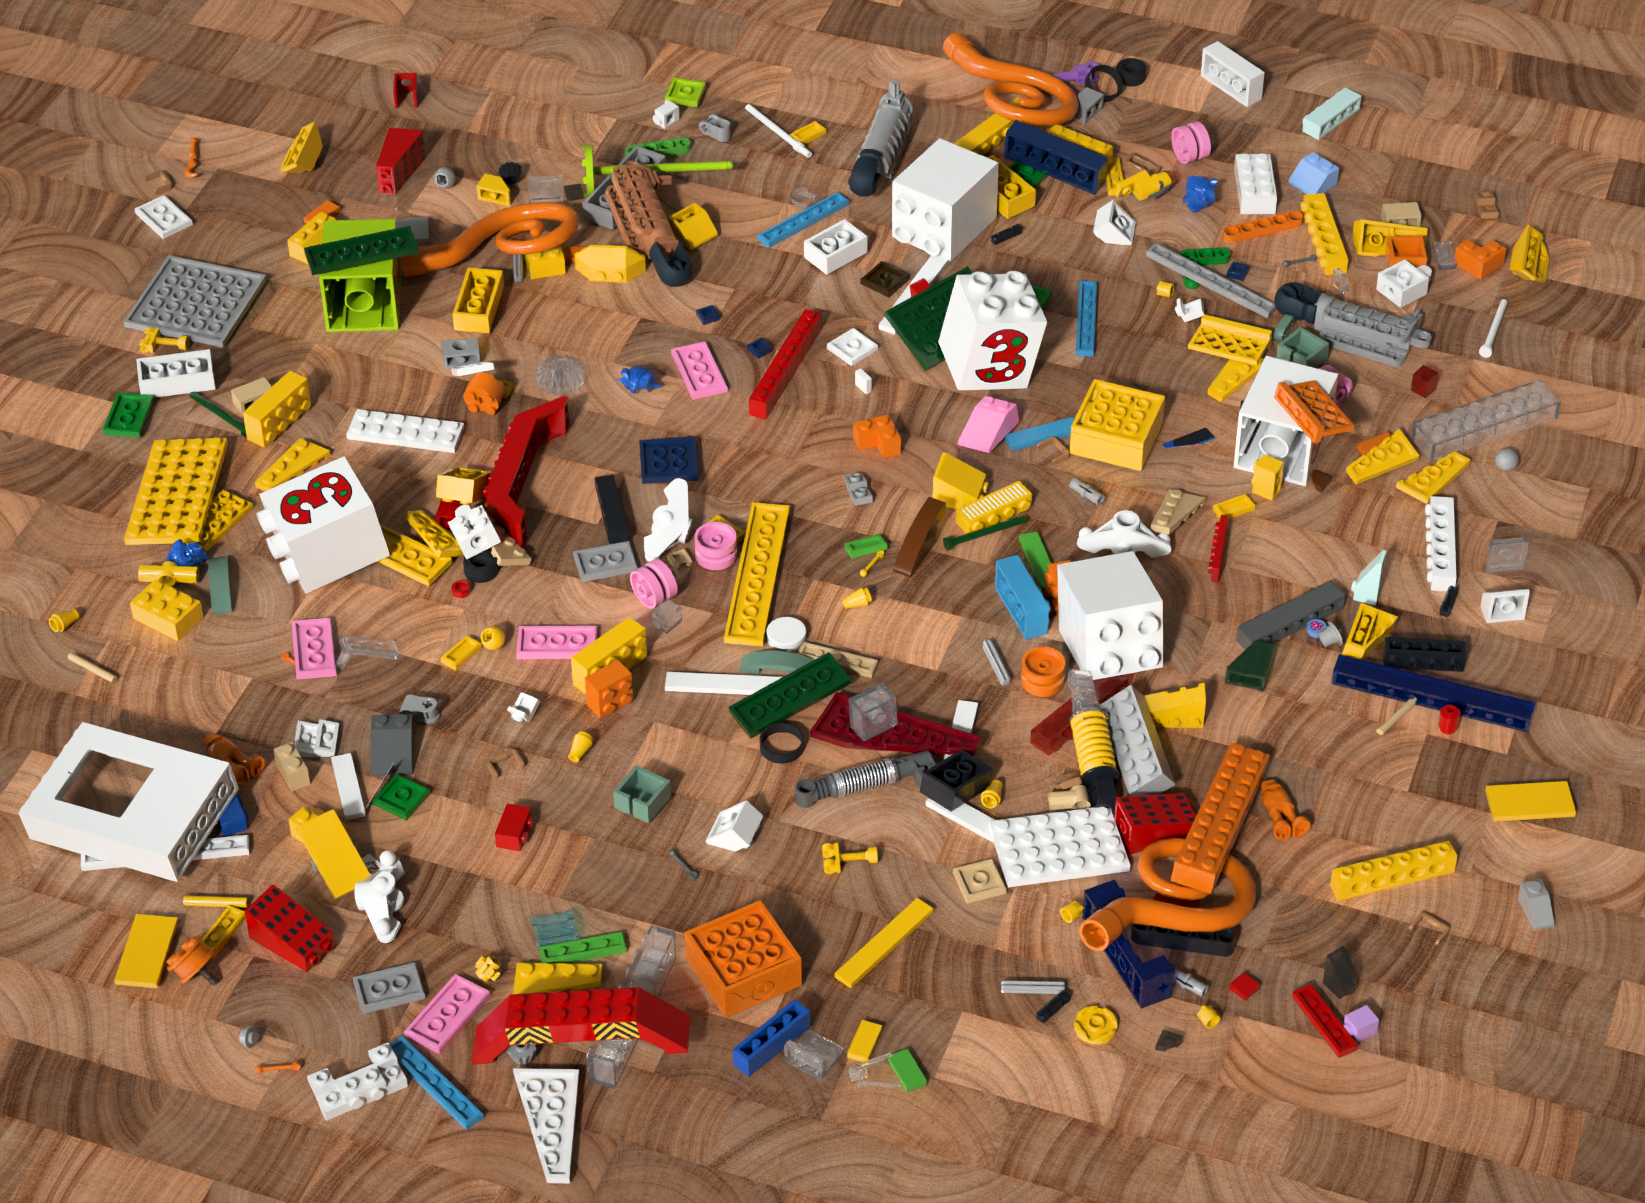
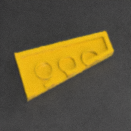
M1399 428L1392 436L1384 439L1380 445L1373 447L1369 453L1362 455L1347 466L1346 472L1355 485L1415 462L1419 459L1420 455Z
M299 438L255 481L256 488L267 491L290 481L289 479L302 475L304 473L303 470L309 466L313 468L319 464L318 461L322 458L327 459L330 457V450Z

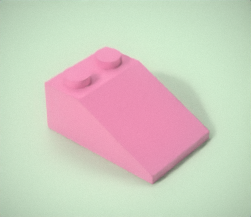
M985 396L975 406L958 440V445L990 453L1019 423L1017 405Z

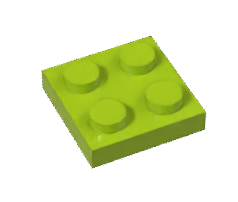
M673 77L665 95V100L668 99L678 105L698 107L706 88V82Z

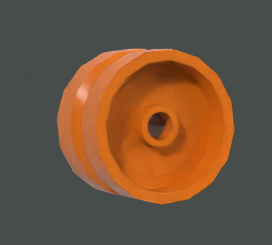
M1046 646L1035 647L1027 651L1022 658L1021 685L1025 691L1038 697H1050L1061 691L1065 681L1066 664L1064 656L1056 649Z

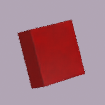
M1242 973L1230 983L1229 989L1246 1001L1260 989V984L1247 974Z

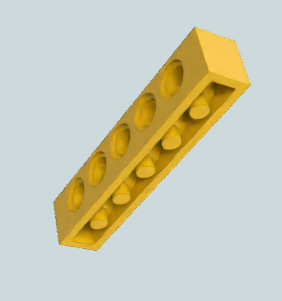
M1325 193L1304 195L1300 208L1301 212H1304L1305 223H1308V232L1312 234V244L1316 246V255L1320 257V267L1324 269L1326 275L1347 273L1348 257Z
M1445 841L1332 869L1330 886L1336 898L1340 901L1455 872L1457 854L1451 843Z

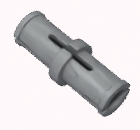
M1077 478L1071 480L1069 487L1078 492L1082 498L1089 499L1097 506L1104 502L1105 496L1094 490L1093 486L1090 484L1086 485Z
M1170 966L1165 974V978L1181 985L1182 989H1188L1202 998L1208 992L1209 985L1193 978L1192 974H1186L1174 966Z

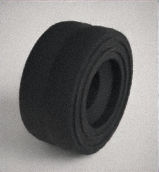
M1126 58L1118 62L1116 71L1120 74L1123 85L1133 87L1141 85L1145 81L1146 65L1143 61L1135 58Z
M487 549L469 559L464 557L463 560L464 574L472 582L486 583L493 580L498 574L497 557H493L491 550ZM481 564L486 565V566H483V567H476L477 565H481Z

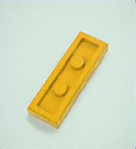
M1113 158V163L1107 166L1105 180L1108 195H1115L1114 191L1117 183L1124 180L1120 158Z
M228 905L202 938V941L209 948L214 947L216 949L209 960L213 961L245 921L246 918L243 910Z

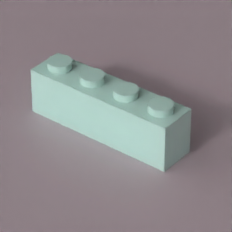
M1345 87L1304 117L1302 131L1318 140L1360 110L1361 95Z

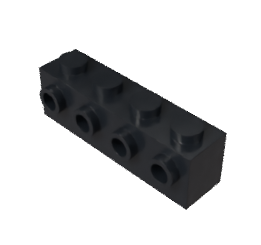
M1385 637L1383 668L1463 672L1466 659L1465 641Z

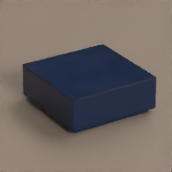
M1233 262L1227 271L1226 277L1244 281L1250 266Z
M713 305L696 310V315L703 325L720 320V315Z
M759 338L747 344V350L759 359L772 352V346L764 339Z

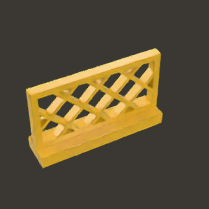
M1204 314L1201 318V325L1188 344V349L1257 365L1266 349H1270L1272 345V331ZM1208 339H1216V341L1208 342ZM1201 341L1204 342V344H1202V345L1195 344V343L1201 342ZM1226 343H1233L1231 346H1225ZM1215 346H1221L1220 349L1213 348ZM1247 346L1250 347L1249 350H1245V351L1242 350V348H1244V347H1247ZM1236 349L1238 350L1237 353H1231V352H1230V351H1233V350H1236ZM1255 354L1256 357L1252 358L1247 355Z

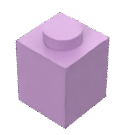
M1365 1005L1346 1014L1343 1026L1355 1042L1358 1043L1377 1034L1379 1019Z

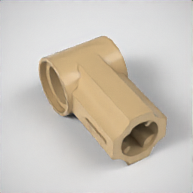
M1076 785L1070 791L1048 792L1050 810L1069 808L1078 810L1090 808L1091 806L1088 789L1084 785Z

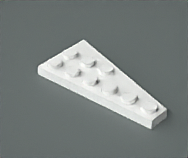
M513 1068L514 1077L547 1183H570L579 1069Z

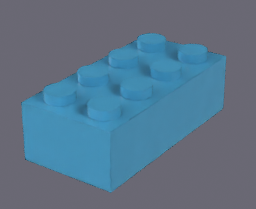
M1018 555L997 560L995 589L1025 640L1047 634L1048 625H1050L1048 613L1051 610L1048 600L1044 599L1040 587L1036 586L1033 575L1028 573L1025 562H1022Z

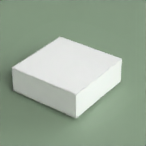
M862 369L855 371V385L865 394L870 393L872 390V378Z

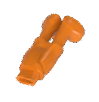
M211 733L202 740L211 758L230 763L238 785L247 784L250 776L256 778L265 766L263 757L254 754L248 758L243 754L242 749L221 735Z
M1274 779L1261 782V799L1270 817L1273 819L1272 832L1274 837L1285 841L1290 838L1291 833L1294 838L1304 835L1311 827L1308 818L1296 816L1294 812L1295 807L1288 794ZM1282 814L1285 815L1287 821L1283 820Z

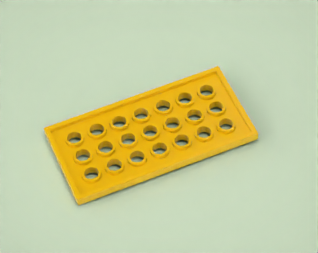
M227 438L154 440L125 533V545L174 543L178 539H181L183 543L201 541L228 446Z

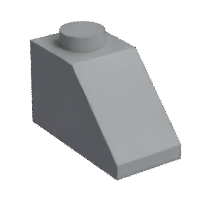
M1088 87L1077 95L1079 102L1078 113L1084 125L1103 108L1104 94Z
M1537 879L1521 883L1518 901L1534 931L1554 927L1549 893L1542 880Z

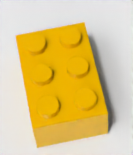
M456 466L438 474L436 497L442 498V501L445 502L457 500L460 501V504L471 505L472 502L484 499L485 485L489 484V475L492 472Z
M157 579L130 602L133 619L176 641L184 637L204 618L201 601Z

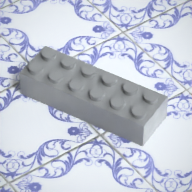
M635 146L618 165H625L628 161H635L638 164L666 163V156ZM657 172V176H663L666 172ZM609 174L582 203L583 219L614 230L617 224L605 198L607 187L614 185L611 174ZM615 204L616 207L623 208L622 205Z
M1130 685L1100 704L1099 709L1100 712L1106 715L1112 747L1129 795H1159L1174 786L1175 781L1144 696Z

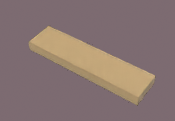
M803 642L798 654L814 660L830 652L845 672L868 678L873 677L878 666V660L807 642Z

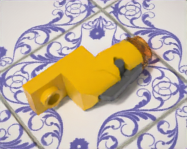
M1144 170L1117 183L1114 194L1119 198L1123 195L1127 196L1132 192L1138 200H1144L1149 197L1156 199L1173 186V183L1176 181L1175 175L1172 171L1165 170L1150 176Z

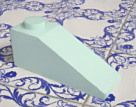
M1382 550L1360 572L1357 581H1353L1351 591L1354 592L1353 600L1372 605L1377 604L1383 579L1386 558L1385 550Z

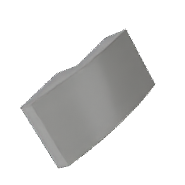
M852 473L844 476L847 490L855 506L873 502L872 494L867 488V480L862 473Z

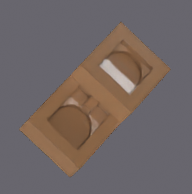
M1475 191V201L1480 218H1498L1499 211L1495 205L1496 198L1493 192Z

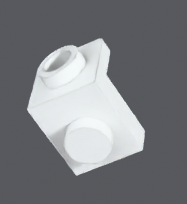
M1180 298L1177 299L1175 310L1178 317L1181 316L1184 322L1204 315V305L1201 299L1187 304H1183Z
M521 692L514 707L509 706L507 710L511 713L512 719L521 723L523 720L530 723L540 701Z

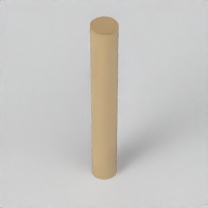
M72 652L69 653L68 659L111 683L117 681V676Z
M1412 696L1376 732L1380 735L1387 732L1418 702L1417 698Z

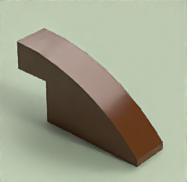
M932 497L927 498L905 537L893 568L894 572L910 578L937 542V525L946 514V502Z

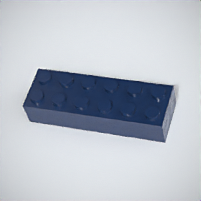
M1015 120L1006 132L1003 157L1024 166H1030L1041 173L1047 171L1046 175L1094 195L1097 194L1104 184L1108 163L1107 157L1018 120Z

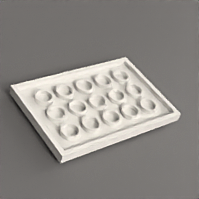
M1086 808L989 821L994 845L1008 887L1130 871L1131 865L1111 808Z

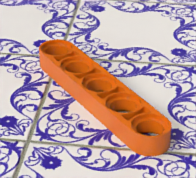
M1290 211L1227 226L1224 228L1223 239L1226 242L1233 243L1300 227L1303 223V214L1299 211Z

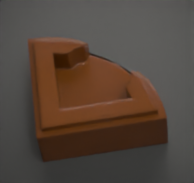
M1314 470L1312 482L1315 489L1322 493L1330 483L1331 477Z

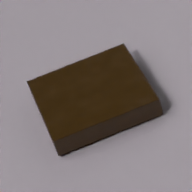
M881 261L860 279V284L889 298L910 280V274Z

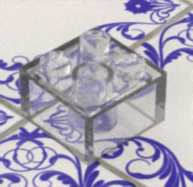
M883 682L848 699L851 728L863 741L898 725L896 696Z

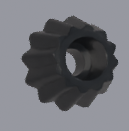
M506 162L498 168L499 174L506 184H515L520 180L522 166L519 163Z

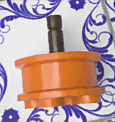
M194 935L192 938L189 937L181 945L183 949L177 954L171 955L166 961L169 964L167 970H173L181 978L180 982L182 984L199 972L214 986L219 979L204 965L212 957L216 949L214 947L209 948L202 941L203 937L201 935Z

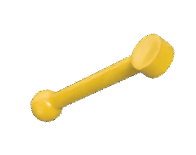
M883 550L878 551L876 557L869 565L860 571L862 577L867 575L868 570L879 558L884 557Z

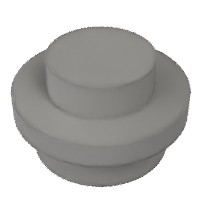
M254 1026L243 1028L239 1035L240 1043L246 1048L254 1047L259 1039V1034Z

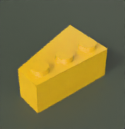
M1361 603L1340 658L1360 665L1385 640V637L1392 633L1398 616Z
M1205 683L1198 684L1199 687L1191 689L1182 687L1180 691L1173 693L1164 691L1145 695L1144 698L1155 727L1203 728L1206 705Z

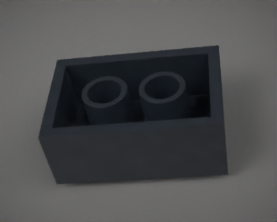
M961 749L923 772L920 793L952 812L984 792L990 785L993 768Z

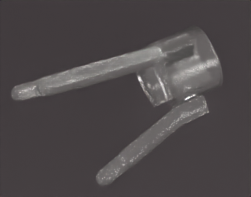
M891 1053L848 1066L850 1082H856L857 1087H902L900 1083L864 1081L865 1078H868L867 1069L885 1063L884 1059L891 1057Z

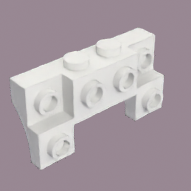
M389 1043L368 1050L373 1064L336 1080L333 1079L328 1068L307 1076L308 1083L314 1092L326 1121L408 1087L407 1078L401 1070L397 1057Z

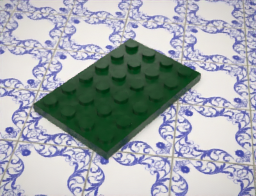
M968 266L888 309L883 314L925 371L946 360L938 341L956 276L971 275L973 272Z

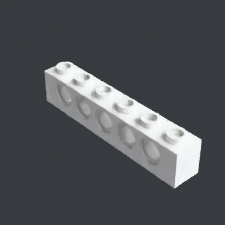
M1430 496V503L1426 504L1425 515L1429 516L1426 517L1425 525L1426 528H1429L1426 531V542H1429L1426 548V555H1430V557H1427V569H1430L1427 573V582H1430L1431 590L1447 591L1449 586L1455 587L1454 498Z

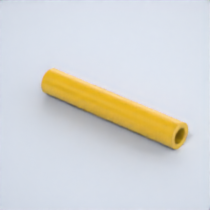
M184 895L183 904L184 906L228 907V905L236 908H247L248 897Z

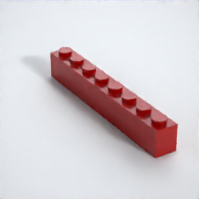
M804 309L749 398L750 416L765 420L768 418L821 332L822 313Z

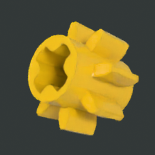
M491 955L487 958L481 956L476 962L475 967L478 969L475 973L483 981L488 982L490 979L496 981L501 975L500 972L502 970L499 969L501 963Z

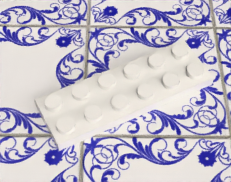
M357 409L347 431V439L455 453L464 431V423Z

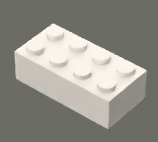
M1218 41L1203 49L1201 76L1246 107L1262 100L1264 72Z
M1236 154L1234 174L1240 214H1275L1277 194L1270 154Z
M210 349L136 359L141 394L153 395V398L215 390Z

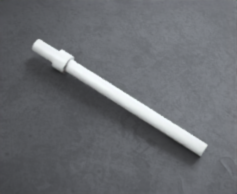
M751 104L746 105L745 109L792 145L796 152L802 153L807 158L812 156V152L806 149L802 142L796 141Z

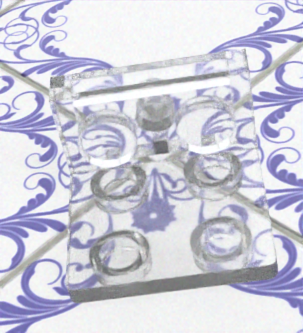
M807 1030L798 1043L789 1039L784 1045L785 1062L820 1080L824 1078L844 1052L843 1046L811 1030Z

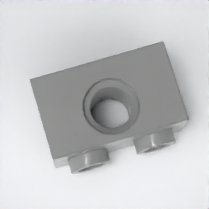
M477 337L441 341L444 369L480 362Z

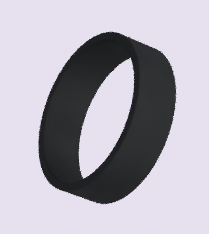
M1097 65L1087 74L1085 88L1088 87L1095 90L1090 83L1091 73L1101 71L1109 74L1117 84L1116 94L1104 95L1103 102H1110L1121 92L1123 87L1122 78L1114 68L1107 65Z
M789 723L769 725L760 735L761 754L767 760L774 763L784 764L793 762L804 751V735L797 726ZM784 732L796 736L801 741V744L790 753L778 754L766 749L763 742L772 734Z

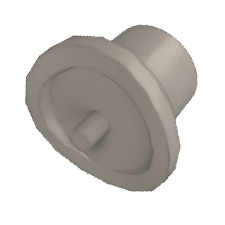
M1328 621L1329 626L1317 633L1325 648L1336 643L1339 646L1343 645L1340 635L1342 631L1337 629L1331 621Z

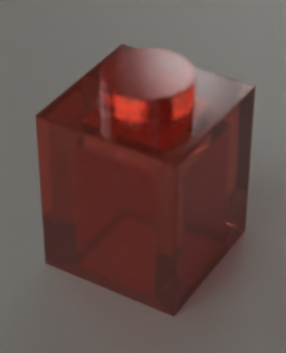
M1423 365L1413 374L1411 391L1427 398L1436 390L1439 373Z

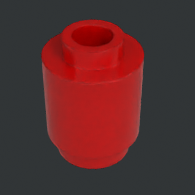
M1445 705L1441 708L1438 727L1442 733L1450 735L1458 729L1461 715L1459 708L1454 705Z

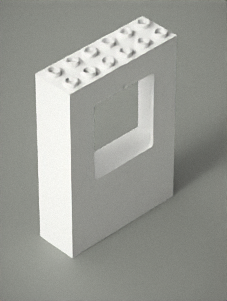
M82 722L79 728L75 730L72 738L64 746L60 755L53 761L48 772L42 777L36 789L32 791L29 799L21 807L19 815L29 838L80 854L83 853L90 857L178 882L234 798L239 787L229 762ZM94 752L154 769L121 817L111 816L61 801Z

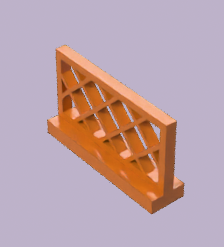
M1315 380L1287 385L1285 381L1278 382L1274 398L1313 443L1321 442L1324 436L1354 430L1355 425ZM1307 388H1313L1315 392L1307 390ZM1303 394H1304V395H1307V396H1310V397H1313V399L1304 397ZM1316 399L1323 400L1325 403L1316 401ZM1313 406L1322 408V409H1324V410L1322 411V410L1313 408ZM1326 410L1332 411V412H1334L1336 415L1331 414V413H1328V412H1325V411H1326ZM1323 417L1334 420V422L1324 420Z

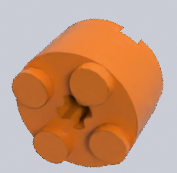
M479 372L472 376L463 395L464 401L468 405V410L471 412L484 411L489 415H494L505 393L503 382L501 380L498 382L494 379V375Z

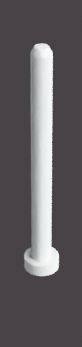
M1506 299L1500 301L1486 342L1480 347L1479 353L1482 357H1490L1493 352L1491 346L1508 303Z

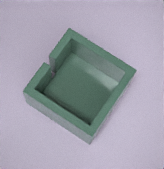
M1299 327L1278 344L1276 358L1317 368L1328 358L1329 343Z
M635 765L613 791L614 808L629 815L633 812V817L650 823L671 798L670 780Z

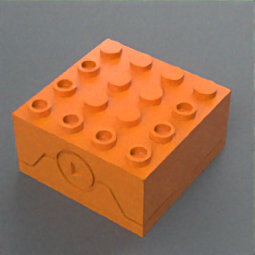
M761 900L684 932L686 960L725 1018L802 986L801 957Z

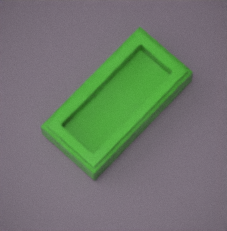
M881 534L844 543L845 550L851 559L887 549V543Z
M908 1049L888 1056V1062L906 1092L927 1085L926 1078Z

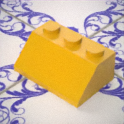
M323 212L317 214L288 239L290 257L308 264L304 248L322 244L324 221L337 220Z

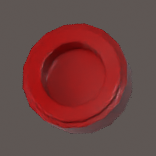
M458 580L452 584L453 596L465 598L470 595L471 585L468 581Z

